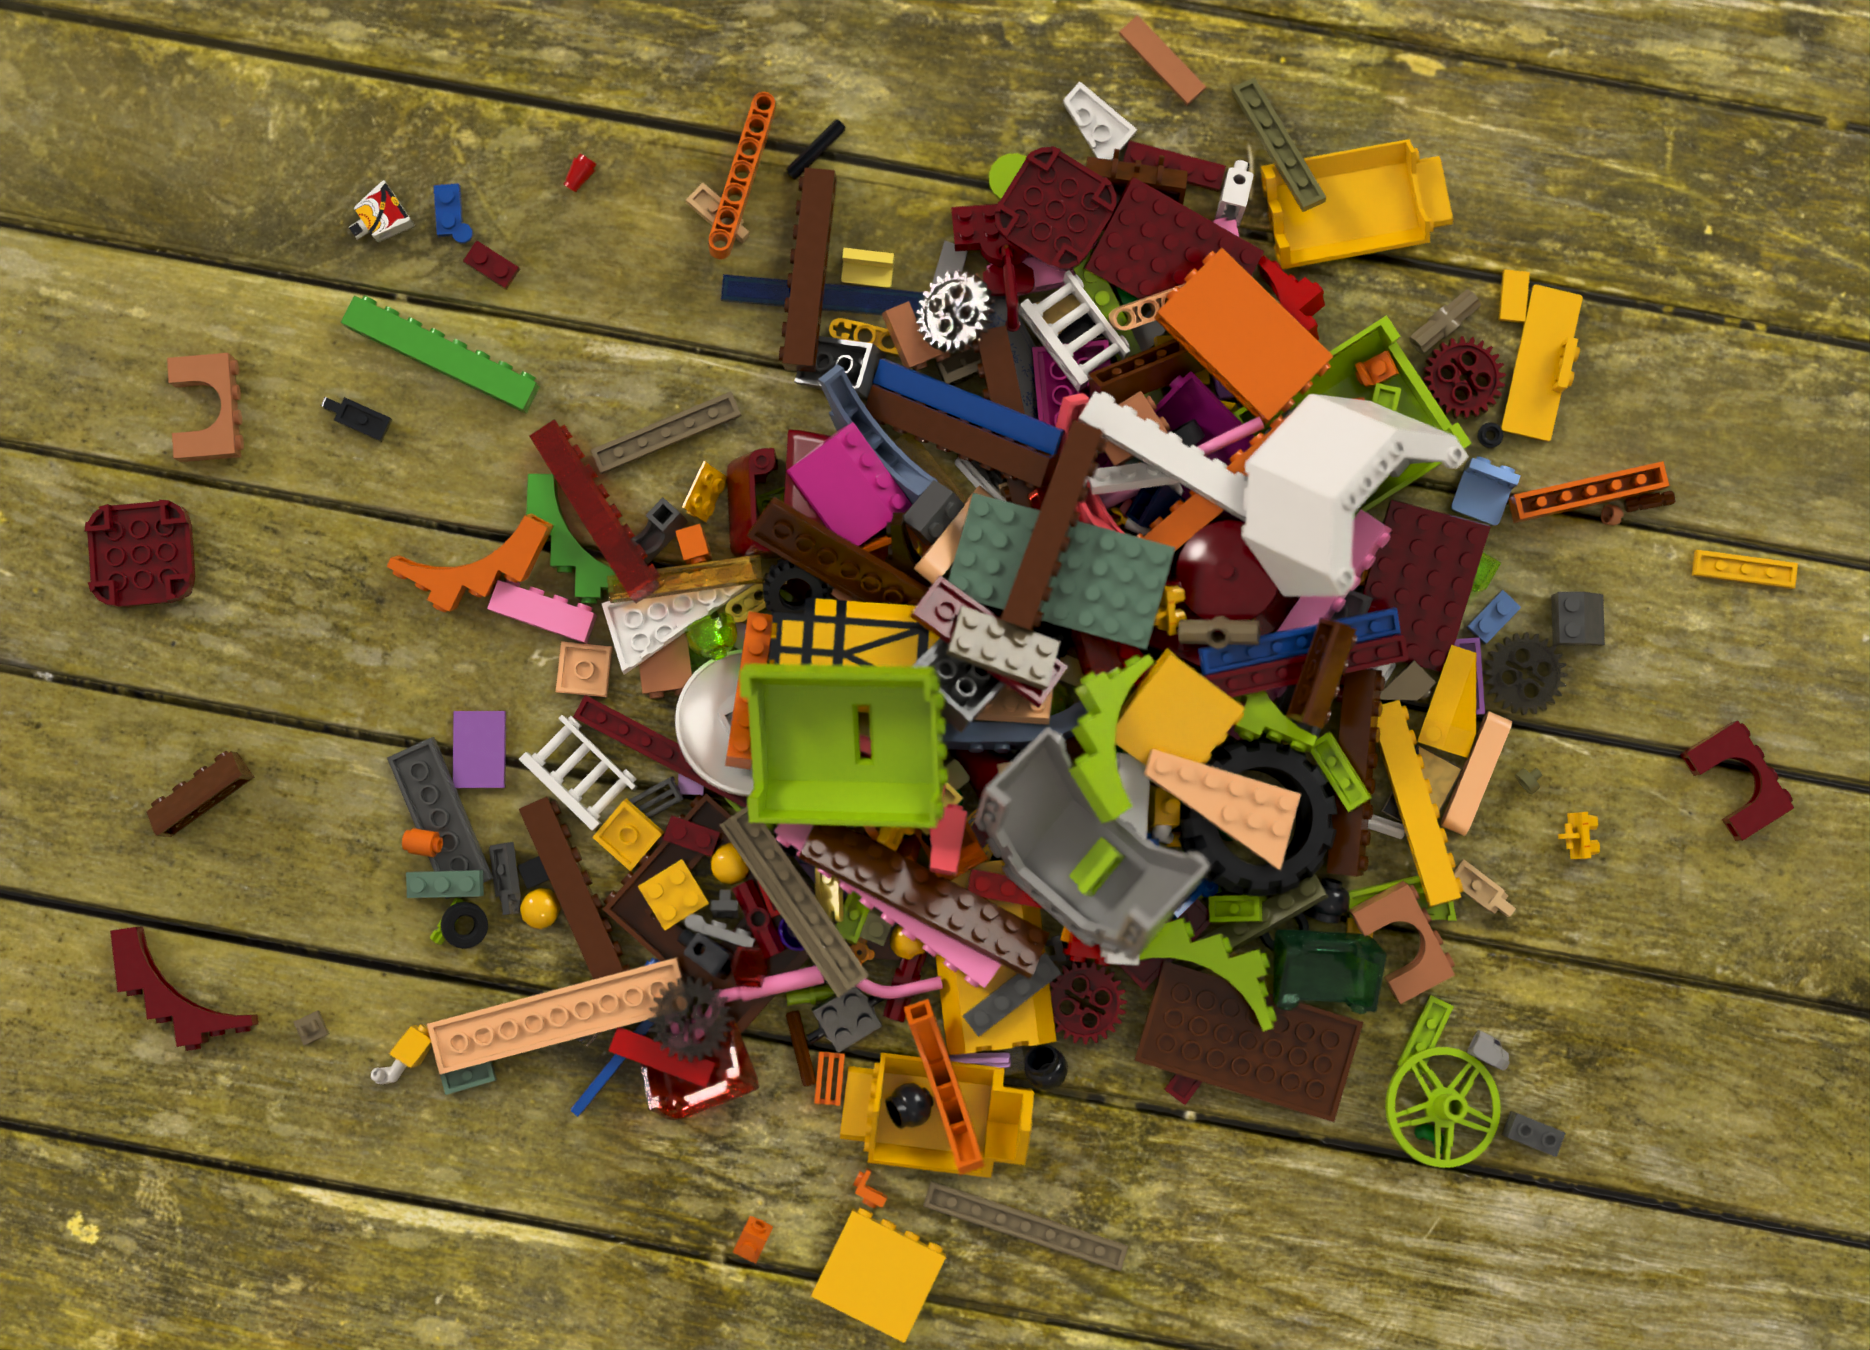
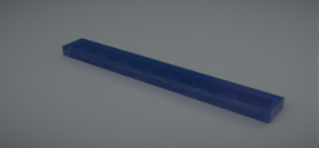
M723 274L721 301L785 307V299L790 297L791 288L787 287V280ZM825 283L822 310L882 315L886 310L909 301L915 317L922 319L924 292Z

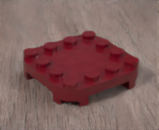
M1054 146L1041 147L1035 151L1032 150L1026 157L1008 189L998 202L995 209V227L999 234L1008 242L1047 266L1059 271H1071L1085 260L1113 215L1117 204L1116 192L1112 183L1106 177L1103 178L1061 152V149Z
M160 499L155 502L122 505L106 504L100 506L92 514L89 521L85 522L84 532L88 535L91 579L88 585L90 592L99 601L112 607H132L173 603L191 595L195 583V562L192 524L185 508L169 500Z

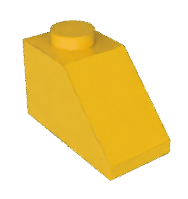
M423 1024L410 1026L390 1051L389 1055L410 1068L421 1065L432 1048L428 1027Z

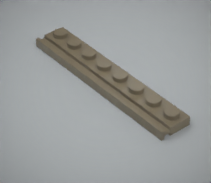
M748 806L720 824L728 839L836 996L840 997L869 977L764 823H749Z

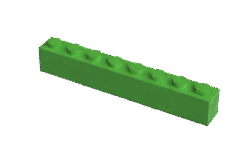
M354 295L341 320V323L346 328L527 414L540 388L537 382H535L536 378L524 371L518 374L512 371L513 367L501 360L497 364L489 360L490 355L478 349L474 353L466 349L467 344L457 339L451 342L444 338V333L434 328L428 331L421 327V322L411 317L405 320L399 317L400 313L388 306L382 309L376 306L377 302L365 295H363L362 299Z

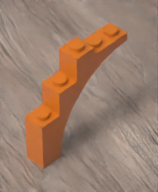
M532 513L525 515L515 532L500 548L474 563L456 567H436L417 563L397 555L390 558L387 567L393 570L392 573L401 579L409 578L416 582L415 586L424 591L431 590L427 600L434 603L433 607L442 612H450L457 609L467 588H469V593L480 598L491 595L502 573H505L504 577L515 583L527 580L554 525Z
M926 999L906 1006L904 1010L927 1073L959 1175L985 1167L973 1123L930 1001Z

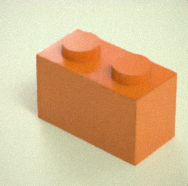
M697 524L675 531L683 559L688 567L693 566L696 569L708 565V561L713 558L702 526Z

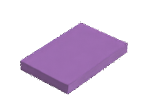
M454 711L453 783L455 788H505L506 711Z

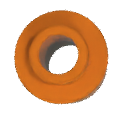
M413 828L412 830H406L402 838V848L408 851L409 854L435 857L437 853L441 852L443 846V839L435 831Z

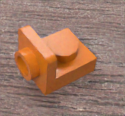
M1384 351L1365 362L1355 364L1357 369L1355 372L1360 384L1365 387L1373 388L1376 386V383L1381 384L1399 374L1389 351Z

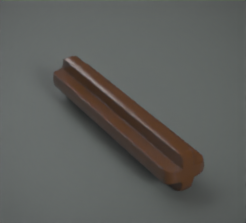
M798 1010L786 1013V1018L802 1085L804 1087L816 1084V1078L800 1012Z

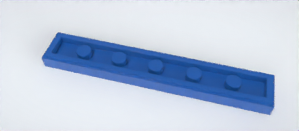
M661 1016L642 1021L634 1033L645 1036ZM615 1054L573 1105L571 1112L577 1117L580 1116L627 1058Z

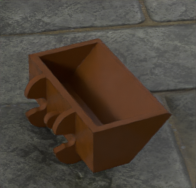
M1115 148L1112 160L1087 157L1086 167L1103 178L1106 177L1112 183L1116 192L1117 204L1131 177H1135L1183 205L1188 171L1164 168L1165 156L1159 155L1157 167L1142 165L1140 160H1136L1135 163L1118 161L1120 149Z

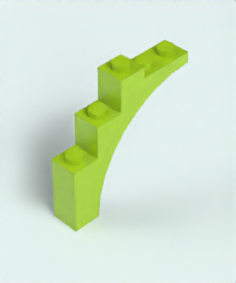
M1266 691L1232 697L1236 701L1245 703L1244 715L1234 729V732H1237L1240 738L1247 741L1259 740L1263 732L1272 741L1281 742L1282 740L1291 744L1290 747L1296 751L1305 752L1306 750L1310 752L1317 737L1301 729L1284 716L1270 700Z
M1138 654L1134 655L1124 662L1126 667L1122 670L1117 667L1107 674L1104 671L1097 675L1091 672L1081 678L1082 684L1074 689L1088 713L1077 719L1079 724L1071 729L1085 753L1074 760L1076 765L1070 768L1069 772L1102 824L1116 819L1133 806L1123 788L1117 768L1115 753L1116 725L1121 706L1129 689L1138 677L1154 664L1149 654L1143 657H1139Z
M1181 918L1165 923L1139 954V960L1175 958L1191 961L1213 970L1228 980L1245 997L1254 1010L1263 1031L1274 1028L1273 1022L1277 1021L1273 1006L1268 1007L1265 997L1269 996L1265 981L1260 982L1258 978L1267 975V968L1271 966L1266 952L1261 954L1260 948L1230 958L1229 953L1233 951L1228 937L1223 938L1222 933L1192 942L1191 937L1195 935L1191 922H1185V919Z

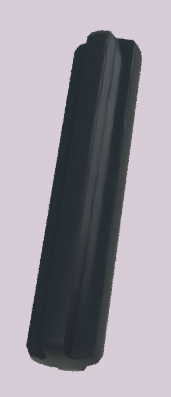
M838 119L834 120L786 168L788 175L793 179H797L804 172V169L808 168L845 131V125Z

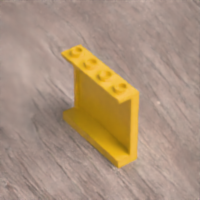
M1167 648L1122 705L1116 725L1115 744L1145 766L1151 749L1205 765L1209 761L1214 747L1221 745L1226 739L1229 728L1232 725H1236L1242 719L1245 708L1241 702L1227 695L1181 661Z
M859 1207L858 1210L853 1208L812 1291L811 1297L905 1343L946 1258V1254L942 1252L944 1248L933 1242H929L927 1245L919 1241L920 1236L909 1230L903 1233L895 1229L897 1225L883 1218L882 1221H878L872 1218L873 1213L865 1208Z

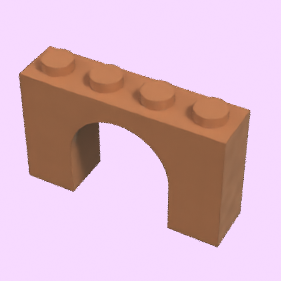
M978 273L954 282L950 286L956 301L984 288ZM909 301L882 313L903 366L909 369L913 368L914 371L927 367V361L934 358L939 362L951 357L949 352L956 349L961 353L973 348L972 338L974 337L963 315L958 334L953 339L939 341L930 338L921 330Z
M229 353L167 358L169 384L175 388L210 386L217 391L221 400L219 417L210 427L201 431L172 433L173 458L179 462L241 457V450L244 449L243 436L239 435V425H242L241 410H238L237 400L241 398L240 387L236 385V375L239 374L238 361L234 360V357Z
M1404 881L1349 909L1360 933L1364 936L1397 921L1411 923L1417 929L1420 937V947L1416 957L1407 965L1384 976L1395 1000L1400 1004L1455 976L1452 970L1455 964L1448 952L1444 954L1440 947L1443 941L1437 930L1432 931L1429 922L1432 921L1425 907L1420 908L1417 902L1420 899L1418 892L1413 885L1409 886Z

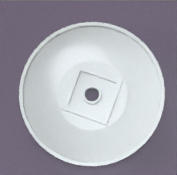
M739 649L714 657L703 664L689 678L683 687L677 703L675 729L683 756L702 779L725 792L748 797L754 789L752 765L751 770L725 766L743 650ZM770 651L768 653L767 664H769Z

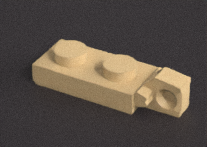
M702 182L686 199V204L709 224L713 225L721 197ZM724 218L721 222L729 225L734 221L731 218ZM743 219L735 238L742 244L749 238V231L742 226L744 223Z
M1461 860L1453 873L1455 878H1460L1463 893L1493 914L1500 911L1506 917H1510L1516 908L1505 901L1508 897L1505 890L1466 860Z

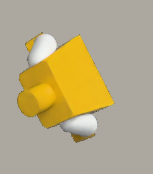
M1150 782L1147 831H1152L1153 838L1159 839V842L1166 843L1167 847H1182L1179 841V837L1182 836L1181 831L1171 832L1180 823V799L1168 793L1156 783Z

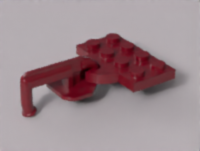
M997 204L951 207L955 252L981 250L982 256L992 264L983 272L984 290L991 296H1006L1007 321L1005 325L1010 332L1019 330L1018 295L1030 293L1035 287L1034 271L1023 263L1029 254L1008 242L999 234L995 227V209Z

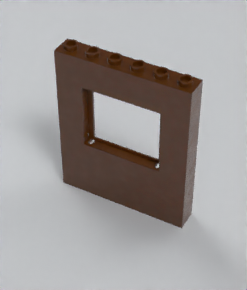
M707 793L703 797L699 794L690 804V807H692L691 811L686 816L682 813L678 817L721 832L715 851L719 846L731 843L720 827V824L727 821L732 815ZM664 834L655 843L658 848L652 854L647 852L638 862L641 867L635 873L630 871L621 881L624 886L617 893L612 891L604 900L606 906L602 910L660 962L678 957L684 983L708 1005H710L712 998L722 990L738 987L741 982L799 970L809 958L805 950H791L784 945L785 950L765 959L756 940L751 949L723 940L720 945L740 958L726 980L714 977L684 954L686 947L677 941L684 930L675 924L664 931L638 886L681 859L684 860L691 871L705 854L663 840ZM749 869L746 879H753L756 888L761 892L757 879ZM804 880L806 885L809 887V889L815 896V889ZM762 896L761 898H762V900H763V902H764V904H765V907H766V909H767L766 903H765L764 898H763V896ZM758 911L752 915V923L755 926L760 927L766 922L764 913ZM781 914L771 918L777 932L780 921L783 918ZM745 916L732 930L735 933L737 928L752 932ZM776 994L745 1002L742 999L727 1002L723 1005L719 1014L738 1032L743 1033Z

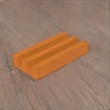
M819 1051L814 1104L840 1106L845 1053ZM824 1057H829L825 1098H820ZM834 1058H839L836 1098L830 1099Z

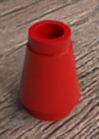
M579 153L577 158L574 157L563 185L577 192L595 172L594 168L597 164Z

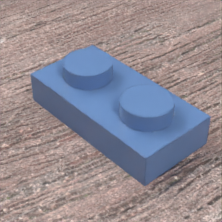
M1502 590L1466 628L1476 637H1480V641L1485 645L1521 607Z

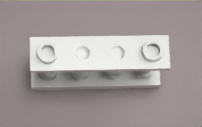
M1068 270L1063 278V282L1066 285L1038 304H1032L1029 299H1026L1019 305V314L1079 392L1088 384V373L1117 353L1122 360L1126 359L1130 353V345L1123 335L1119 336L1083 289L1084 284L1079 276H1073L1070 270ZM1072 293L1081 305L1054 324H1047L1042 317L1043 312ZM1088 313L1096 325L1068 345L1066 343L1062 344L1057 337L1058 333ZM1103 333L1111 345L1085 364L1078 365L1073 359V353Z
M561 715L558 719L565 726L538 753L531 755L525 752L519 760L592 831H596L602 825L598 820L601 817L599 814L626 786L635 791L638 788L634 784L637 779L627 769L622 772L579 730L582 725L572 716L566 718L564 715ZM573 732L583 744L556 771L548 772L543 767L546 763L545 760ZM591 750L602 761L574 789L571 788L568 791L562 785L564 782L563 778ZM610 768L620 779L592 807H584L580 803L583 799L581 796Z

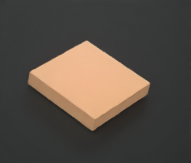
M561 641L556 692L607 698L613 647Z

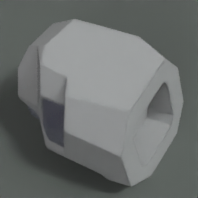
M1480 1030L1476 1032L1467 1053L1502 1071L1506 1070L1510 1063L1509 1054L1502 1048L1500 1040Z

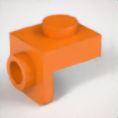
M867 1168L865 1173L860 1171L853 1183L857 1187L855 1194L863 1197L862 1202L874 1209H876L877 1205L883 1208L887 1195L866 1185L872 1170Z
M750 1216L732 1253L756 1264L773 1226L761 1219Z

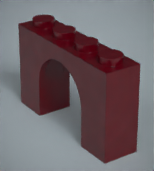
M1739 721L1730 722L1680 754L1693 776L1703 774L1726 759L1738 760L1751 771L1754 778L1752 797L1745 805L1722 819L1735 841L1745 840L1795 808L1791 803L1793 799L1790 793L1785 788L1782 789L1778 783L1779 777L1772 767L1767 766L1763 760L1765 757L1763 751L1758 745L1753 744L1749 738L1751 736L1750 731L1743 723L1740 724Z

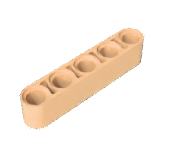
M1174 288L1113 309L1108 317L1110 325L1116 330H1130L1155 321L1154 317L1157 311L1165 304L1166 296ZM1145 303L1151 307V314L1147 318L1141 314V307ZM1120 312H1124L1127 315V322L1123 326L1117 322V316Z
M980 485L973 492L994 498ZM973 493L966 500L965 506L959 514L951 521L914 567L931 584H934L939 576L942 577L954 562Z
M1487 711L1484 715L1469 756L1466 758L1463 770L1459 775L1442 817L1441 827L1463 836L1468 833L1512 725L1511 720Z

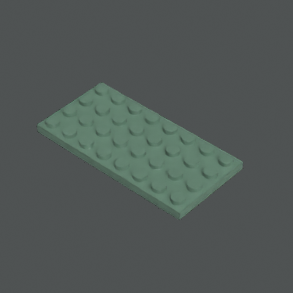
M973 493L948 582L978 603L1004 610L1040 511ZM1078 521L1076 528L1071 527L1068 537L1071 538V542L1067 552H1062L1059 560L1062 563L1060 573L1057 578L1053 577L1050 587L1053 588L1051 598L1048 603H1043L1041 612H1044L1042 621L1147 650L1175 547Z

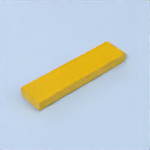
M1695 550L1692 576L1794 589L1796 586L1798 563Z

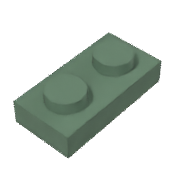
M492 1061L440 1074L445 1095L497 1080Z

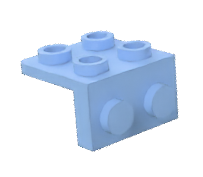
M1479 456L1476 459L1471 458L1464 468L1451 504V509L1496 526L1500 523L1511 490L1518 485L1521 475L1515 474V470L1510 467L1501 465L1499 468L1491 465V461Z

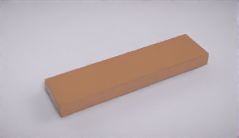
M1138 15L1119 31V35L1187 106L1206 89V86Z

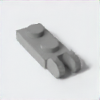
M688 914L685 919L687 928L750 949L754 946L756 939L750 938L752 932L737 928L735 933L726 930L727 924L712 920L710 925L705 922L702 916H696V914Z

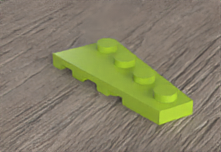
M1419 876L1348 891L1350 896L1349 911L1350 908L1404 881L1409 886L1413 885L1420 897L1417 902L1420 908L1425 907L1431 920L1457 921L1453 901L1428 908Z

